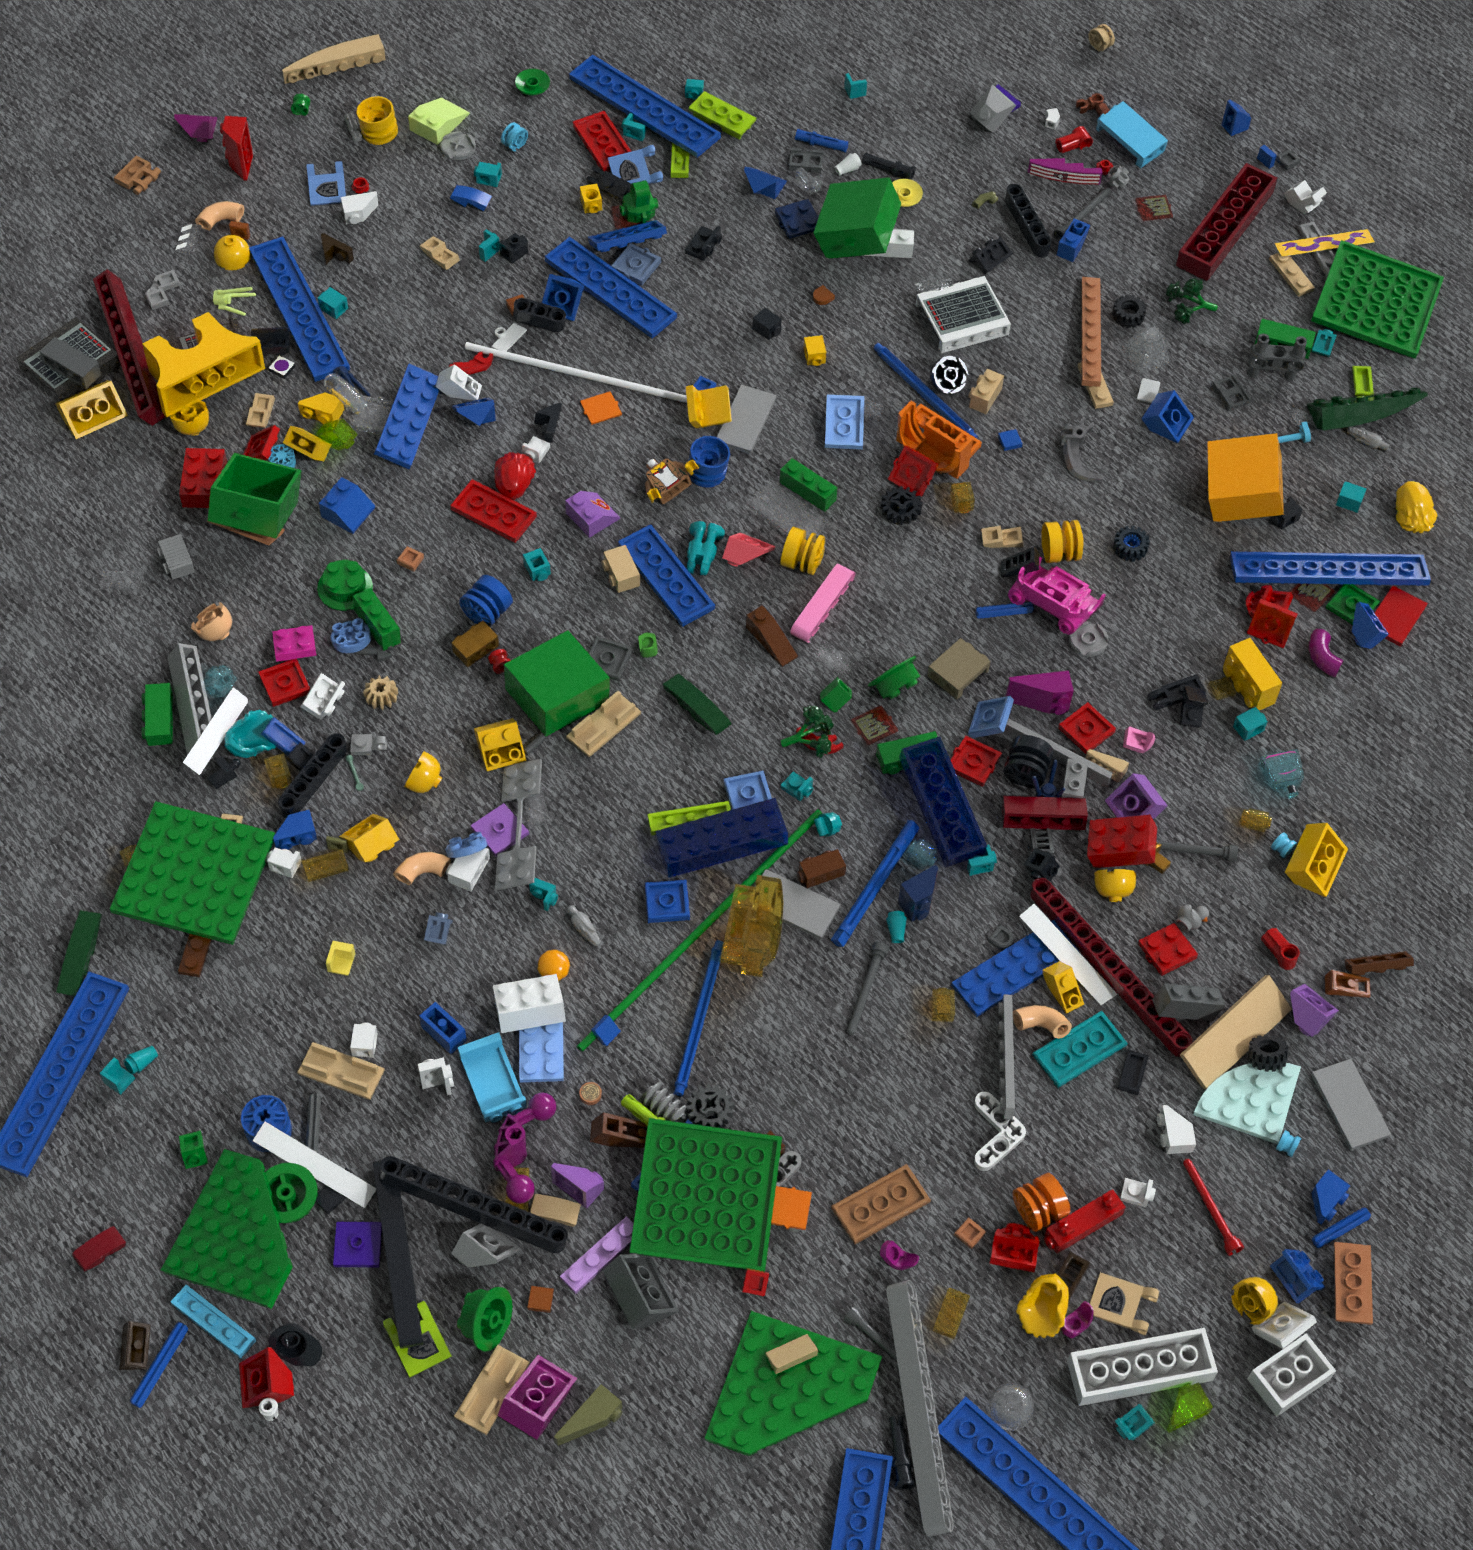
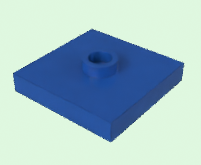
M687 880L645 883L648 923L690 920Z

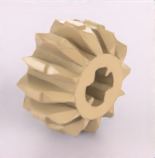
M379 675L376 680L371 678L370 683H365L363 694L368 705L372 704L374 709L380 705V708L383 710L384 705L391 708V702H396L398 688L394 680L390 681L388 676L382 679Z

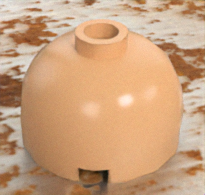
M219 602V606L212 604L198 614L197 623L193 622L191 625V629L205 641L223 640L229 635V630L232 626V616L228 609Z

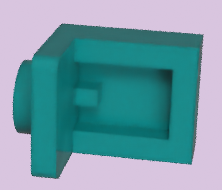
M1141 1404L1135 1406L1122 1418L1115 1420L1118 1425L1116 1427L1118 1433L1124 1439L1128 1438L1129 1440H1135L1155 1424Z

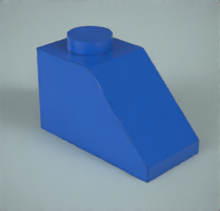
M1228 100L1222 126L1230 136L1248 130L1251 121L1249 113L1234 101Z
M1358 602L1355 608L1352 633L1356 637L1354 640L1358 646L1371 649L1389 634L1369 604Z

